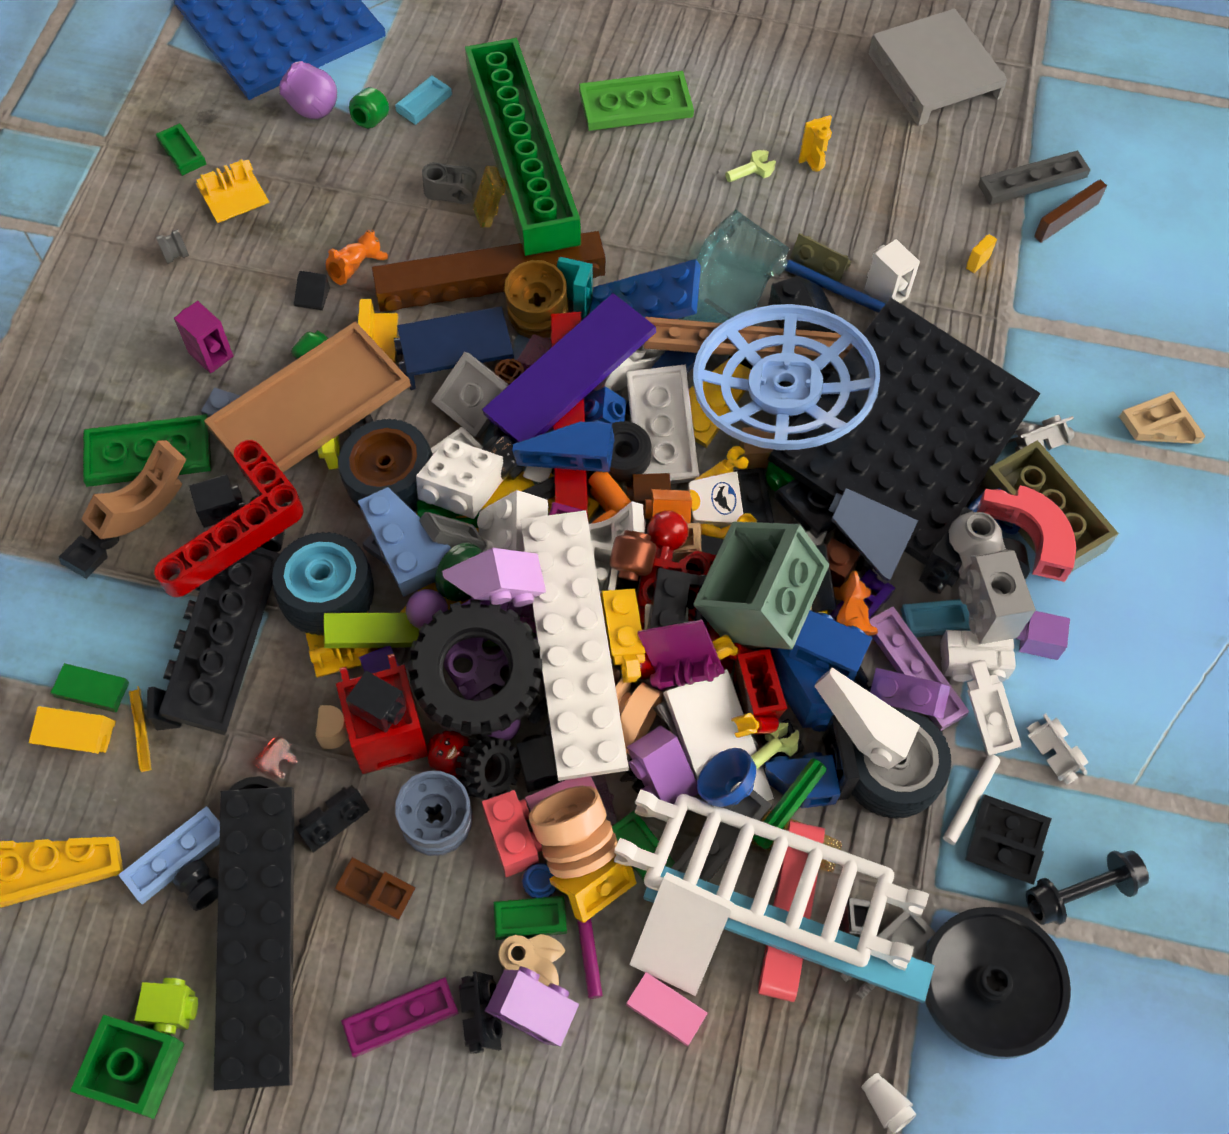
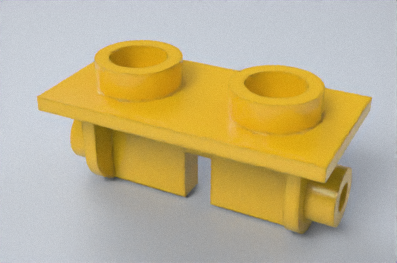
M831 115L805 123L798 162L800 164L807 161L815 172L825 167L824 152L827 151L828 141L832 135L830 130Z

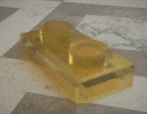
M497 166L485 167L473 204L480 228L492 226L494 217L498 214L501 196L505 194V181L501 178Z

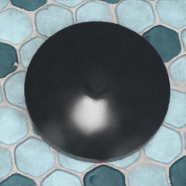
M973 908L950 918L937 930L929 941L922 961L933 964L935 967L925 1003L939 1028L957 1045L976 1055L987 1058H1017L1044 1046L1056 1035L1063 1025L1071 998L1068 969L1055 942L1039 925L1029 918L1004 908Z

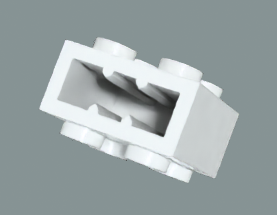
M447 438L416 475L418 499L474 519L503 481L501 478L503 457Z

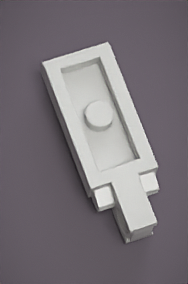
M985 660L969 663L973 680L967 682L969 689L967 692L986 754L990 756L991 754L994 755L1022 747L1003 683L999 681L997 674L989 675Z

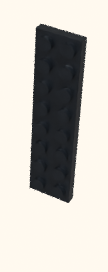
M293 787L221 791L213 1091L292 1085Z

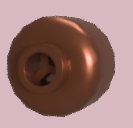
M625 530L624 535H619L614 539L609 564L613 569L619 571V578L638 581L639 575L646 576L651 573L657 548L650 541V535Z

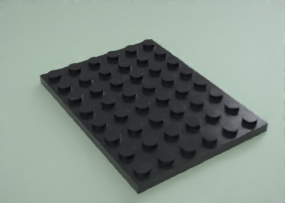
M891 297L863 333L874 348L880 368L878 395L872 409L864 420L849 433L834 441L800 450L773 449L767 460L828 501L833 502L837 493L843 496L847 488L918 520L904 552L926 565L934 548L948 531L951 523L964 509L983 481L989 467L993 466L1041 393ZM853 346L843 359L850 375V381L869 378L865 361ZM836 369L825 383L841 382ZM869 389L850 392L845 407L836 418L845 423L854 418L862 410L867 400ZM822 394L816 405L829 412L836 404L840 394ZM804 412L800 414L792 426L804 425L816 419ZM823 425L808 432L788 434L787 440L817 437L834 430Z

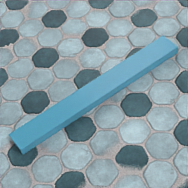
M664 866L660 877L664 878L666 872L683 879L685 873ZM698 879L696 886L715 895L719 888L718 885ZM647 887L643 897L645 900L654 903L658 891ZM734 891L730 898V901L735 905L749 910L754 900ZM768 904L764 915L785 923L789 912ZM803 917L799 929L821 936L824 924ZM728 918L724 927L725 930L921 1003L925 1002L935 967L933 964L911 957L904 971L870 955L869 962L865 967H857ZM838 930L835 942L856 950L860 938Z

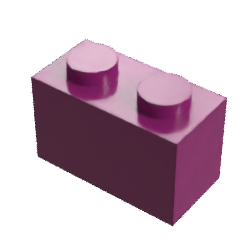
M198 300L189 307L184 308L174 317L188 353L210 374L234 357L221 321Z

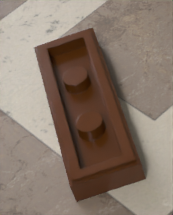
M1101 179L1097 180L1042 217L1034 237L1042 243L1098 205L1107 184Z

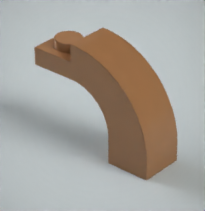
M167 440L157 441L143 470L136 479L118 491L93 494L81 520L100 539L122 536L140 528L157 516L171 502L183 483L177 477L186 458Z

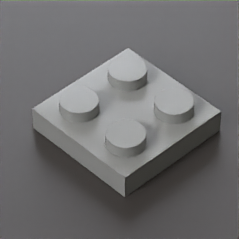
M464 352L431 402L474 437L480 438L491 422L483 414L482 409L508 387L509 384L471 354Z

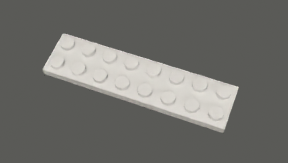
M585 510L520 519L525 552L538 554L546 593L534 597L532 604L540 646V659H542V673L558 781L628 771L626 748L587 512Z

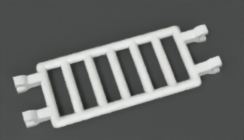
M640 789L635 801L637 805L635 814L667 822L655 853L640 849L633 843L620 838L614 851L616 854L614 862L647 871L644 877V884L648 888L656 891L659 890L663 877L660 876L686 811L689 810L707 817L683 877V880L696 885L720 822L740 829L716 893L717 896L730 901L754 834L774 841L750 910L734 904L728 918L857 967H865L869 962L870 955L887 961L898 969L906 970L914 947L900 942H891L876 935L886 902L903 908L907 913L920 918L927 904L928 893L914 889L908 890L892 884L894 879L893 870L881 864L723 807L712 806L706 801L687 794H680L675 804H671ZM791 847L808 853V857L786 921L783 923L765 916L764 913L787 848ZM824 859L841 865L843 868L821 936L799 929L821 861ZM860 872L878 880L855 950L835 942L856 873Z

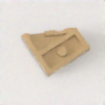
M1174 391L1125 409L1119 416L1135 440L1198 444L1205 438L1204 433Z

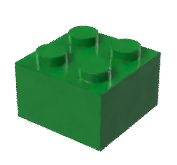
M103 1014L70 1092L154 1119L185 1043L174 1036Z

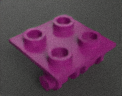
M703 620L638 631V636L655 670V673L650 675L653 687H658L662 690L665 687L675 686V682L679 687L684 686L685 681L688 685L701 681L712 682L715 677L725 673Z

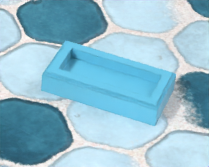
M431 75L395 105L396 112L416 125L452 95V90L449 86Z
M960 599L902 605L901 613L903 620L915 637L944 635L946 630L971 631L967 605L963 604Z

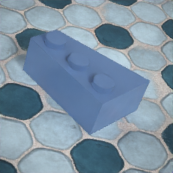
M389 487L358 500L363 516L402 596L404 597L434 583L439 563L451 547L448 544L444 545L433 542L419 522L420 517Z

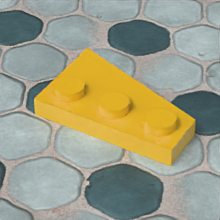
M730 358L712 372L723 374V370ZM739 364L732 377L749 379L751 369ZM703 381V391L709 407L718 416L731 412L724 401L721 386ZM694 386L689 389L694 438L695 442L707 448L720 428L714 425L703 412L697 401ZM730 388L733 399L737 404L746 390Z

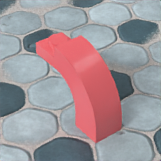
M1020 485L1015 495L1008 494L1006 491L999 489H985L977 512L987 513L994 519L1010 522L1024 529L1035 545L1036 555L1032 574L1065 582L1074 568L1076 541L1071 524L1062 510L1045 495Z

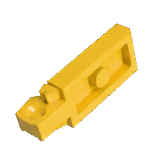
M635 589L602 591L600 597L610 657L614 665L621 666L623 683L637 682L638 678L641 677L640 663L645 661V648L638 636V631L642 629Z

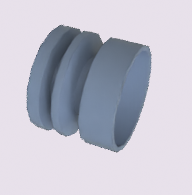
M425 771L411 777L401 787L396 799L395 815L405 840L416 851L428 856L445 855L456 850L467 839L472 827L471 804L464 785L455 776L442 771ZM440 811L443 820L441 822L434 820L431 824L429 814L436 815Z

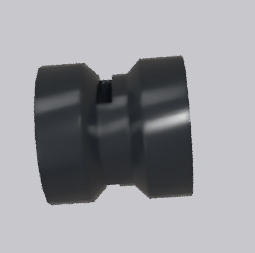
M203 860L191 862L181 869L173 879V884L180 892L186 893L188 896L187 902L195 911L206 908L218 899L219 880L209 875V867Z

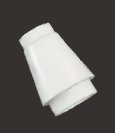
M879 1073L871 1076L861 1086L884 1129L888 1127L893 1134L903 1129L916 1116V1113L911 1108L913 1103L882 1078Z

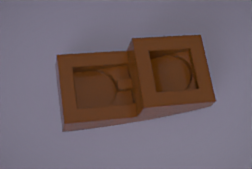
M352 857L334 891L376 912L399 920L416 887L385 871L382 873Z

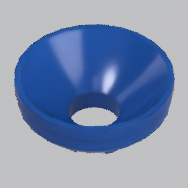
M741 748L726 749L715 755L703 767L697 781L699 795L706 802L716 807L739 804L742 799L749 796L753 791L757 768L752 757ZM741 782V783L731 792V789H732L737 783Z

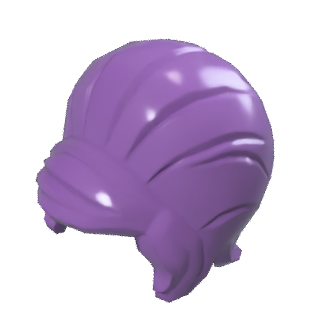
M303 61L293 63L279 84L280 95L286 99L299 115L305 118L319 119L325 117L332 111L337 101V86L332 77L324 70Z

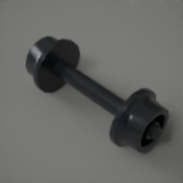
M1114 850L1107 855L1109 871L1061 890H1058L1049 879H1039L1037 886L1026 891L1025 896L1028 908L1039 924L1045 925L1054 922L1061 925L1066 922L1067 918L1064 904L1112 885H1116L1119 891L1127 897L1135 896L1138 893V889L1149 882L1146 865L1135 851L1130 850L1120 853Z

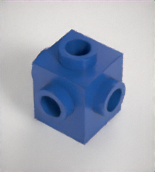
M606 386L584 397L585 422L599 420L612 424L625 421L626 399Z

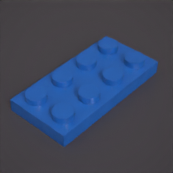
M694 259L593 287L590 313L614 293L644 318L678 319L697 314L701 265Z

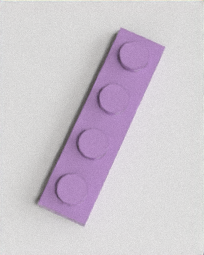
M894 607L869 619L870 624L878 629V633L871 636L897 673L951 686ZM950 687L943 719L929 716V718L942 731L965 718L969 710L954 689Z

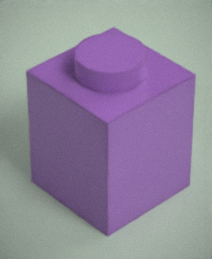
M1035 611L1018 638H1016L1020 640L1019 652L1058 660L1068 645L1070 618Z

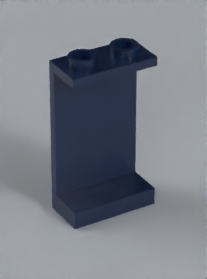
M502 306L397 325L399 337L394 338L397 356L403 355L404 361L399 362V367L410 379V390L416 389L414 375L452 369L464 352L471 354L481 363L514 359Z

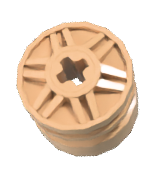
M612 667L626 753L629 754L627 747L649 732L657 715L653 707L662 702L663 692L642 682L631 694L629 692L632 683H623L622 678L619 681L620 671Z
M592 786L570 787L553 793L533 807L529 814V822L537 841L542 844V854L547 859L549 871L555 877L567 879L583 876L604 866L616 855L614 853L618 843L616 835L613 833L610 821L605 819L607 816L599 792Z

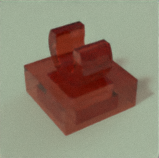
M274 737L251 763L261 772L271 771L275 777L284 778L286 776L285 773L279 769L280 761L286 759L289 763L295 765L298 760L293 754L286 753L292 746L283 737Z

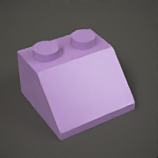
M491 548L442 571L443 577L465 593L474 599L489 600L493 605L512 602L515 607L526 606L534 602V597L546 593L540 562L536 553Z

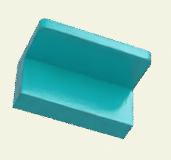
M559 257L557 268L563 273L566 280L567 298L574 301V312H581L583 320L588 315L592 302L593 264Z

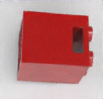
M394 653L387 655L390 669L372 673L401 690L406 702L404 716L398 724H392L386 733L350 712L346 698L361 677L350 679L347 666L340 668L342 682L336 683L350 745L362 774L428 756L405 665L397 666Z

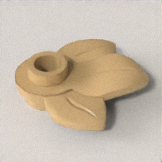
M539 934L530 939L521 935H513L501 943L498 950V958L504 970H519V967L522 966L539 974L538 981L542 984L549 986L552 983L559 986L558 973L552 962L560 958L564 954L565 949L559 941L548 935ZM515 946L520 947L523 951V957L519 961L514 960L511 955V951Z

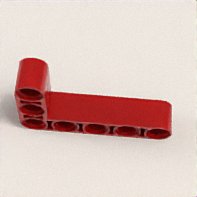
M245 440L240 442L234 449V458L243 476L259 497L157 563L154 570L155 577L169 596L182 597L302 518L304 508L296 489L257 441ZM273 480L271 483L265 484L267 481ZM291 502L289 505L281 507L284 503ZM263 520L261 523L253 525L256 521ZM236 537L232 542L226 543L230 538ZM207 556L204 560L198 561L201 557ZM179 574L175 579L169 580L173 575Z

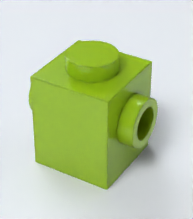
M163 978L162 983L142 982L134 1021L144 1027H153V1030L167 1035H175L176 1029L188 1030L190 1020L195 1019L198 1010V997H195L196 992L185 985V980L177 978Z

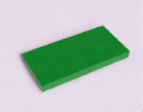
M207 414L84 429L83 482L86 487L133 481L143 470L156 442L167 440L186 458L179 475L211 471L210 430L204 422L208 418Z

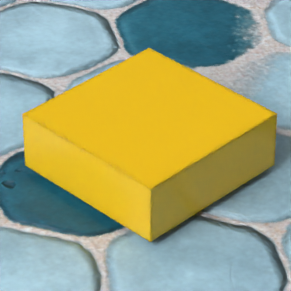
M990 234L986 235L972 249L966 269L975 273L991 257L997 241L995 237Z

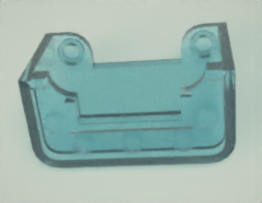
M735 209L709 234L696 258L701 265L697 314L678 319L723 323L742 312L756 308L768 280L774 274L780 275L787 266L788 261L785 259L790 248Z

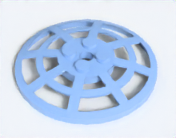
M781 304L758 307L742 312L714 329L704 340L696 355L693 367V383L697 401L703 412L714 425L726 434L744 443L761 448L800 450L834 441L849 433L864 420L872 409L878 395L880 368L874 348L867 338L855 326L843 318L810 306ZM784 320L783 335L765 337L749 344L738 332L745 327L757 323ZM806 321L821 325L835 331L841 337L830 347H827L813 339L796 336V322ZM728 338L738 351L727 362L723 374L705 370L706 363L712 352L721 342ZM850 344L858 350L864 359L869 372V378L850 381L848 369L843 360L838 356ZM783 345L782 353L772 354L763 359L756 353V351L767 347ZM795 346L807 348L819 353L820 356L812 361L803 355L794 353ZM744 359L753 366L749 379L732 377L736 367ZM831 363L838 372L841 382L823 383V376L820 370ZM703 381L721 386L724 401L731 412L718 416L709 407L703 391ZM782 381L791 382L793 385L789 387L780 386L779 383ZM730 388L749 391L752 402L739 408L733 399ZM869 389L868 397L862 410L848 423L836 418L845 407L850 392ZM822 394H840L836 404L829 412L816 405ZM761 410L777 415L776 426L759 422L750 416ZM804 412L816 419L804 425L789 426V416L799 415ZM742 421L755 429L774 433L775 439L754 436L730 424ZM823 425L834 430L817 437L787 440L788 434L808 432Z

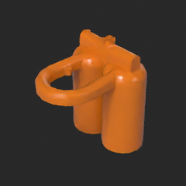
M596 471L589 478L588 482L592 486L590 493L606 512L592 523L610 519L631 502L608 472Z

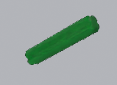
M815 758L810 759L764 820V823L783 829L825 774L826 766ZM755 834L752 838L763 849H768L773 842Z

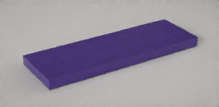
M612 293L482 409L483 414L516 443L545 434L656 333V326Z

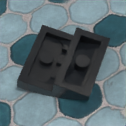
M984 794L977 811L965 860L1034 885L1044 854L1042 848L1052 818Z

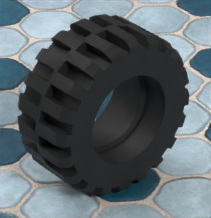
M470 600V604L461 605L460 602L450 604L449 610L442 612L440 609L432 615L433 620L429 624H423L418 631L419 636L417 640L412 643L410 649L411 658L408 661V672L415 698L426 715L449 732L455 731L461 733L462 736L469 737L473 734H481L482 737L492 735V732L498 730L503 731L509 728L513 722L523 717L536 697L542 673V659H540L538 640L533 638L532 629L526 622L522 623L518 619L517 613L511 609L508 612L501 609V604L493 605L490 602V605L480 604V600ZM483 638L494 642L503 650L509 666L508 677L503 687L492 697L479 701L467 700L456 695L446 684L443 676L444 659L448 651L462 640Z

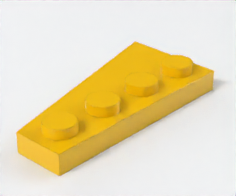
M116 837L69 838L67 841H51L49 839L19 843L0 841V908L119 875L123 871L119 840Z

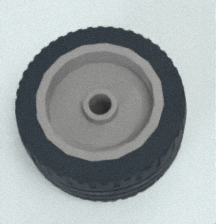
M905 709L896 710L920 726L906 758L888 770L885 767L874 764L868 756L858 750L852 741L860 776L851 793L852 796L870 812L876 813L878 816L881 815L882 817L895 819L911 817L928 808L946 786L952 762L948 742H946V738L939 728L929 721L927 717L925 718L923 715L917 714V712Z

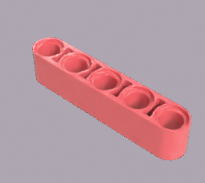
M789 821L787 831L823 844L825 828ZM791 847L787 848L779 871L773 906L789 912L808 853ZM817 876L803 915L807 919L811 917ZM766 945L758 994L795 1002L803 958Z

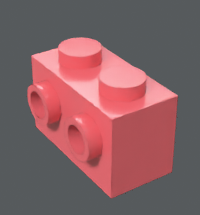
M513 790L482 801L484 815L505 876L509 877L526 871L531 865L539 863L537 852L542 851V845L537 841L534 832L529 831L526 820L529 819L530 812L526 800H518L517 794Z

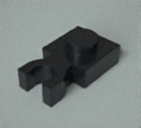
M91 531V536L88 539L80 535L59 556L60 564L87 579L108 558L106 549L114 547L119 542V536L100 539L93 531Z

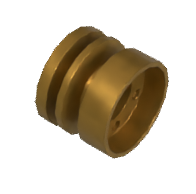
M530 260L521 263L510 271L505 280L504 291L508 316L512 327L520 335L529 339H546L551 337V314L569 312L567 284L563 273L554 264L542 260Z

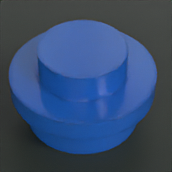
M537 863L531 865L523 875V888L532 898L550 897L556 890V887L550 883L549 879L554 875L550 873L547 864Z

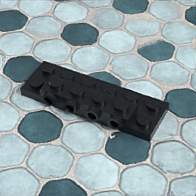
M230 538L229 540L226 541V543H230V542H232V541L235 540V539H234V538ZM258 547L194 589L199 591L196 602L189 600L183 619L189 620L186 631L179 629L173 647L179 650L176 661L169 659L163 679L169 680L158 717L221 735L226 734L271 591L274 563L277 561L280 553Z

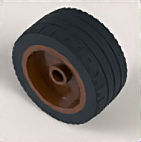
M382 419L361 426L347 438L340 450L338 468L342 483L349 497L358 508H360L358 500L389 487L412 511H416L418 508L417 501L419 500L416 475L433 456L429 443L415 426L402 420Z

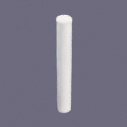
M991 754L984 761L943 836V840L951 845L956 844L1000 763V759L997 756Z

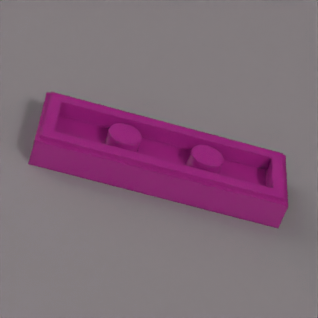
M446 977L345 1018L341 1022L352 1056L355 1058L459 1013Z

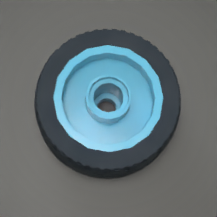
M317 532L305 535L287 545L274 563L272 584L279 608L290 624L302 632L324 636V613H367L370 605H372L374 581L369 561L361 547L346 536L331 532Z

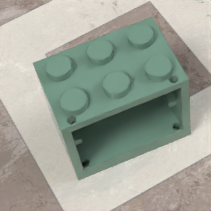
M732 522L693 605L720 637L728 635L733 643L793 650L830 564L800 524Z

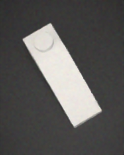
M831 668L817 680L815 688L860 752L868 756L874 764L885 767L888 770L906 758L920 725L834 668Z

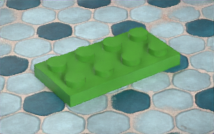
M683 71L579 84V93L588 131L692 118L694 115V108Z

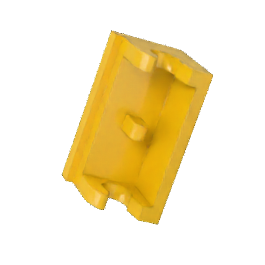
M38 706L29 743L99 754V752L106 753L116 721L103 715Z

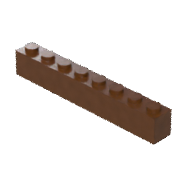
M599 231L581 233L580 246L525 256L521 243L373 266L372 272L380 312L505 292V280L510 271L519 264L530 260L546 261L557 267L558 258L564 257L593 264V278L605 276L606 257Z

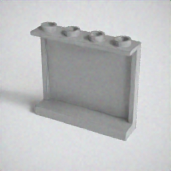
M955 8L875 33L872 36L869 56L918 126L928 123L932 110L991 91L997 100L1001 99L1007 82L1005 73L1000 70L990 53L985 50L978 37L974 35L966 21Z

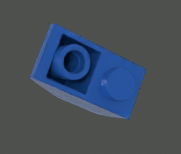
M820 752L805 754L799 759L789 760L787 756H778L770 759L769 762H765L763 769L769 785L784 795L810 759L815 758L826 766V772L800 807L809 808L836 804L841 793L833 755L823 756Z

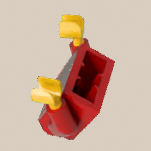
M723 635L712 641L720 660L729 656L730 659L736 661L733 684L744 715L731 718V721H734L738 728V732L734 733L735 736L740 738L750 734L774 733L779 727L778 719L787 710V705L771 650L754 651L738 643H733L728 635Z

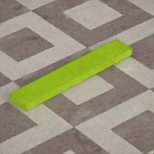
M324 613V648L411 647L413 641L417 640L420 629L414 627L409 622L406 613ZM490 640L482 645V647L498 646Z

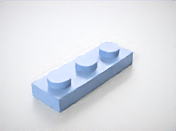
M206 806L122 871L119 877L141 904H144L173 881L181 869L191 862L201 859L219 844V820Z

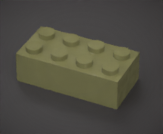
M1038 440L989 467L980 485L983 491L985 489L995 490L1000 488L1011 495H1015L1021 485L1031 488L1053 501L1065 514L1074 532L1076 556L1072 571L1106 552L1119 534ZM1020 528L1019 534L1036 553L1033 540L1024 529Z

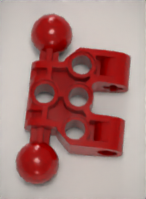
M675 511L656 513L648 524L647 534L651 536L650 541L656 545L657 549L652 571L649 575L641 576L637 595L642 630L645 628V605L651 604V599L647 595V588L654 586L655 573L658 568L687 573L686 564L694 563L699 567L700 575H707L716 558L714 554L696 550L678 563L672 561L674 550L681 548L688 538V525L683 516ZM689 587L688 595L695 602L699 588ZM695 607L688 609V622L694 621ZM707 622L706 629L711 641L720 638L719 634ZM646 651L645 661L640 663L641 677L638 679L642 680L650 678V675L655 673Z

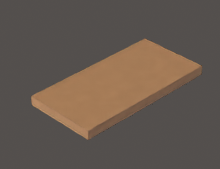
M355 321L205 419L204 422L233 458L234 449L240 442L254 440L264 448L279 469L285 472L322 447V445L410 387L411 384L410 379Z

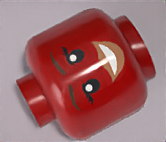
M446 730L441 734H435L427 745L430 767L436 771L453 775L457 779L462 777L456 774L455 768L461 767V763L456 761L458 756H464L461 749L464 745L470 746L468 743L470 739L455 731L449 732Z

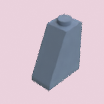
M846 488L843 496L838 493L836 494L829 511L834 513L831 521L860 552L882 579L889 581L918 520Z

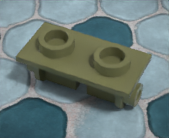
M801 233L798 234L790 259L840 282L844 271H847L852 263L847 255H842L814 241L810 236H805Z

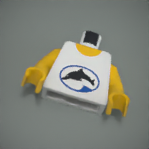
M734 446L728 451V460H722L688 483L687 491L690 492L692 498L690 523L700 522L701 535L724 539L732 522H757L753 515L749 513L743 514L738 473L733 472L734 467L745 469L748 466V459L745 457L737 460L740 455L745 453V450L740 446Z

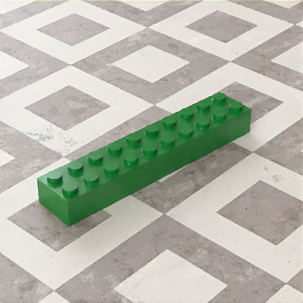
M517 38L465 46L467 73L525 256L580 246V217Z

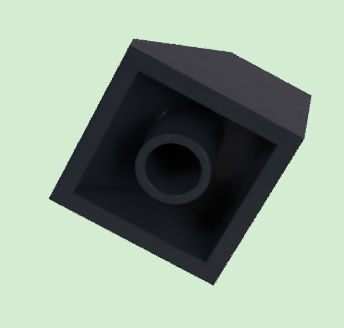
M800 276L772 283L768 306L781 304L803 305L825 310L836 315L820 285ZM776 320L779 328H784V320ZM806 321L796 322L797 330L836 333L814 323Z

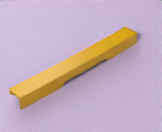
M137 686V690H129L137 741L138 764L140 771L145 772L152 769L142 695L139 686Z

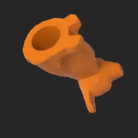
M368 230L358 239L357 243L348 244L339 251L333 248L328 251L329 256L326 259V270L336 284L343 285L347 283V280L351 278L365 258L386 260L388 259V254L380 251L381 246L378 238L375 237L373 230Z
M852 571L844 584L840 587H833L835 598L844 601L836 622L845 626L858 627L868 636L876 635L878 629L870 624L869 608L864 602V599L870 597L871 590L859 580L858 573Z

